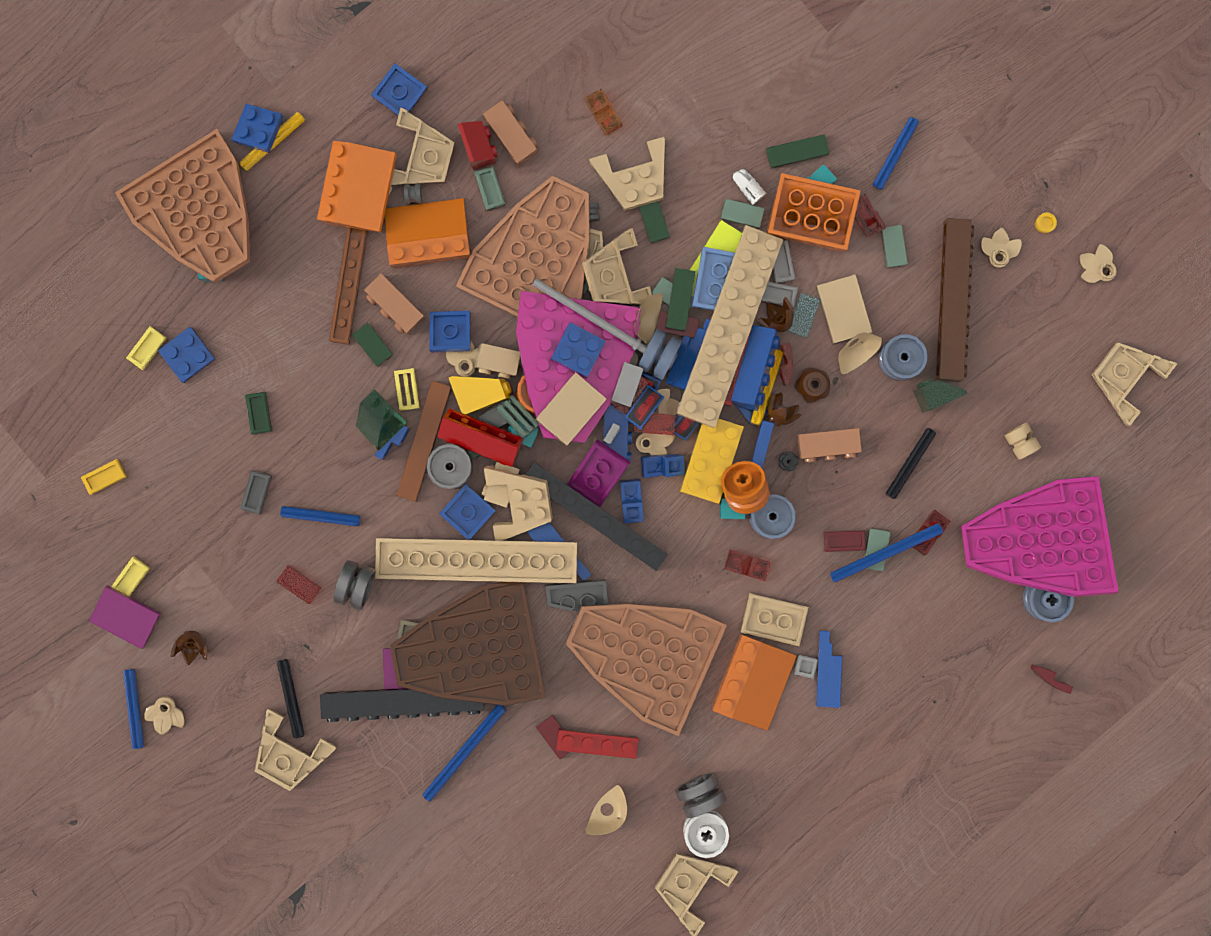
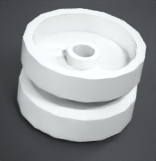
M712 810L703 815L685 820L683 827L684 839L692 853L699 857L710 858L723 852L728 844L729 832L721 814ZM707 830H709V833L707 835L702 834V832L706 833Z

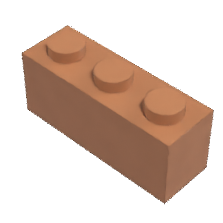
M502 100L484 112L483 117L517 167L538 154L536 149L538 144L532 136L528 137L524 131L527 129L521 120L517 121L513 116L515 111L509 103L505 105Z
M382 274L364 289L368 294L366 299L372 305L377 303L382 308L379 312L386 319L391 317L396 322L393 326L401 334L406 332L409 335L425 319Z
M859 428L796 435L799 459H804L805 463L817 461L816 457H824V460L837 459L836 455L843 454L844 458L857 457L856 453L862 452Z

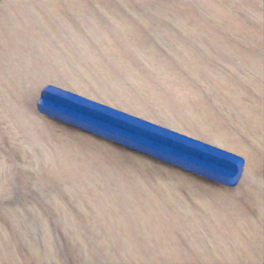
M913 117L908 119L873 183L875 188L879 190L884 188L919 124L917 119Z
M282 506L280 516L350 526H359L360 516L287 506Z
M126 669L123 671L131 744L133 749H140L144 747L136 672L135 669Z

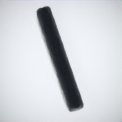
M927 428L888 488L887 496L892 499L898 496L936 435L934 430Z
M287 659L277 661V667L293 738H301L304 736V729L289 662Z

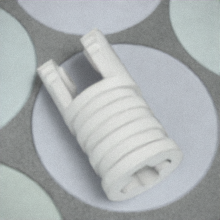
M740 169L733 174L734 181L752 205L756 204L767 194L746 169Z

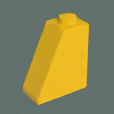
M449 377L461 413L465 415L473 414L508 400L511 397L510 393L512 390L510 384L505 379Z

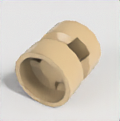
M1027 422L1004 435L1009 445L1014 446L1013 452L1018 460L1041 448L1037 438L1031 436L1033 431Z

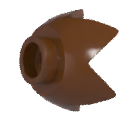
M787 297L784 298L782 307L766 302L768 318L760 317L758 318L759 322L766 328L776 329L777 332L789 330L793 324L794 311Z
M806 368L803 370L801 377L796 381L794 387L803 395L807 403H814L819 399H825L829 395L830 378L823 370ZM812 381L818 382L817 388L811 386Z
M782 392L777 395L772 394L768 401L767 412L769 415L767 417L777 426L790 424L801 416L800 413L797 414L799 405L783 407Z
M186 631L180 635L171 650V657H174L181 651L187 665L192 663L198 653L202 655L203 659H208L206 642L196 631Z

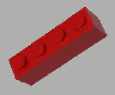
M450 408L442 418L437 436L448 443L456 444L465 450L473 451L485 458L493 459L502 465L510 467L517 460L524 440L518 435Z

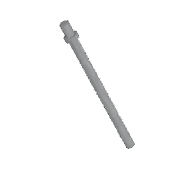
M537 278L532 284L533 286L632 346L633 350L636 351L637 349L644 354L647 346L641 343L642 340L639 338L636 340Z

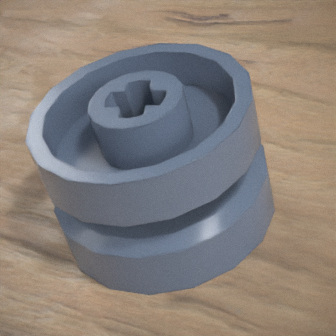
M656 329L638 367L644 368L643 371L647 373L653 363H656L653 377L662 381L667 371L671 369L682 341L672 337L669 339L666 347L662 345L666 339V333Z
M909 334L898 335L890 339L883 345L879 353V365L883 373L897 381L908 380L920 374L927 362V350L923 342ZM901 354L905 355L904 359H906V361H903L901 359Z
M777 494L770 495L768 502L762 509L755 513H749V522L752 529L758 535L769 539L781 538L787 535L793 528L796 520L792 503L785 497ZM770 513H775V520L769 519Z
M1027 586L1023 592L1024 608L1029 615L1038 620L1047 622L1061 621L1073 609L1074 597Z

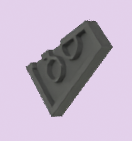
M606 579L578 581L577 583L546 584L547 606L579 612L581 606L608 604Z

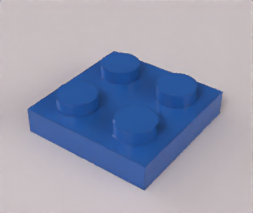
M394 63L371 96L398 116L400 108H404L410 113L428 88Z
M245 104L231 140L234 143L270 153L284 116L278 112Z
M470 311L430 312L429 350L431 353L471 351Z
M569 322L551 360L587 378L606 341Z
M192 327L187 328L158 350L182 383H185L216 360Z
M465 484L439 514L467 540H470L496 510Z

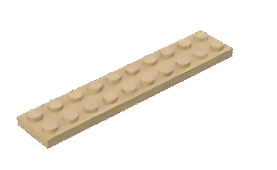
M745 225L676 412L677 415L715 428L783 239Z
M376 538L375 579L577 583L578 542Z

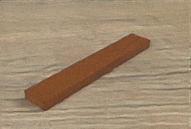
M347 228L329 342L350 345L367 230Z
M435 381L431 382L396 496L417 501L426 472L427 461L435 443L452 388L451 386Z

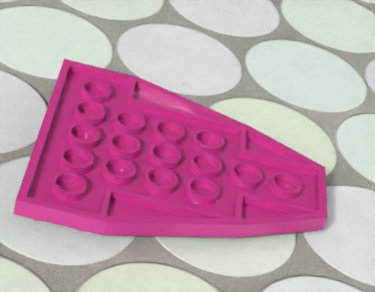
M521 291L516 337L528 396L536 418L575 373L551 360L569 322L606 341L588 377L585 378L578 374L606 398L605 402L571 441L585 443L609 407L624 362L630 363L635 350L626 342L551 296ZM570 298L636 340L638 339L637 334L641 310L636 326L635 322L640 308ZM538 422L543 438L559 440Z
M1099 476L1056 480L1000 503L961 526L965 562L968 568L1009 583L1072 597L1118 593Z

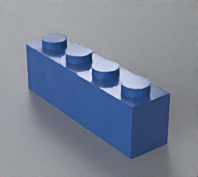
M752 325L731 398L736 407L758 411L759 406L763 404L765 398L764 388L769 384L770 367L773 368L775 364L774 353L779 348L781 341L776 329Z
M611 401L604 413L603 440L613 423L620 426V430L610 445L604 441L603 443L631 462V452H627V445L632 443V432H628V424L632 423L625 418L629 412V407Z

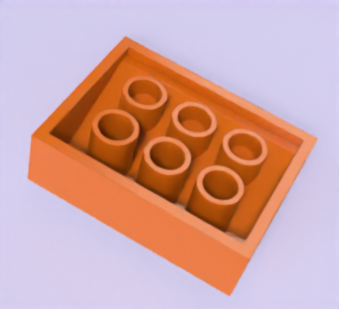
M333 141L317 220L333 226L381 232L397 153L349 142Z
M781 173L767 233L789 241L845 252L848 249L861 190Z
M464 198L386 208V240L389 265L392 268L460 260L470 257L471 249Z
M740 633L711 709L729 718L768 731L797 655Z

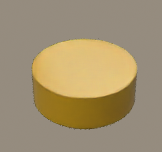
M1048 212L1039 215L1035 221L1036 229L1041 233H1049L1057 225L1056 217Z

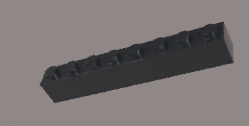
M533 463L526 473L528 476L547 480L549 495L552 500L655 571H657L668 555L536 463Z
M406 688L323 692L320 694L321 719H327V722H337L339 718H347V721H357L359 717H367V720L379 719V716L386 715L387 719L400 718L399 715L407 714L408 718L420 717V714L428 713V717L440 716L442 712H448V715L453 716L460 715V711H468V714H480V710L485 708L484 703L444 699Z

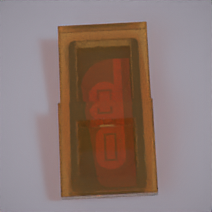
M602 89L584 98L605 136L623 126Z

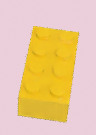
M718 419L715 428L701 424L679 492L716 504L720 503L723 493L721 478L724 471L732 465L744 428L743 426L722 419Z

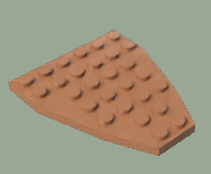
M215 129L115 192L131 222L178 262L210 281L217 283L250 262L249 218L239 165L218 129Z
M551 176L518 202L473 249L456 287L515 316H518L521 291L546 294L532 285L536 278L568 298L582 299L585 281L582 262L588 258L590 243V194Z
M630 603L581 606L565 644L590 674L640 720L679 736L727 625L690 608Z

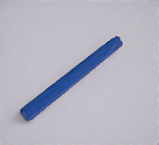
M935 524L830 573L833 582H838L942 534L943 529L940 524Z
M495 706L425 790L422 796L430 802L506 712L504 706Z

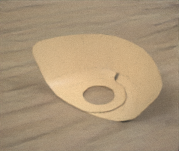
M662 293L647 296L642 300L636 318L635 326L641 310L637 335L647 346L653 337L663 298Z
M866 332L858 333L839 352L838 361L841 373L847 374L870 359L880 348L882 343L881 337ZM856 339H859L857 343L849 347L851 342H853Z
M619 785L613 787L598 801L593 809L585 833L589 835L609 834L616 831L624 823L627 816V803L624 792ZM605 803L613 806V813L609 816L601 813V806Z

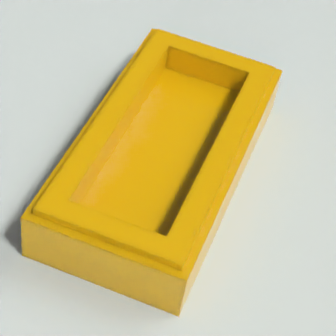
M115 459L82 476L81 479L89 495H93L127 478V475L119 459Z

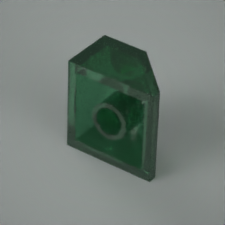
M932 378L917 384L918 389L913 390L922 413L967 394L964 389L941 380L933 382Z
M374 389L360 403L356 427L379 451L407 421Z

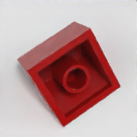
M482 121L457 124L473 171L495 164L494 157L498 155L495 146H490L488 138H491L488 126L484 127Z

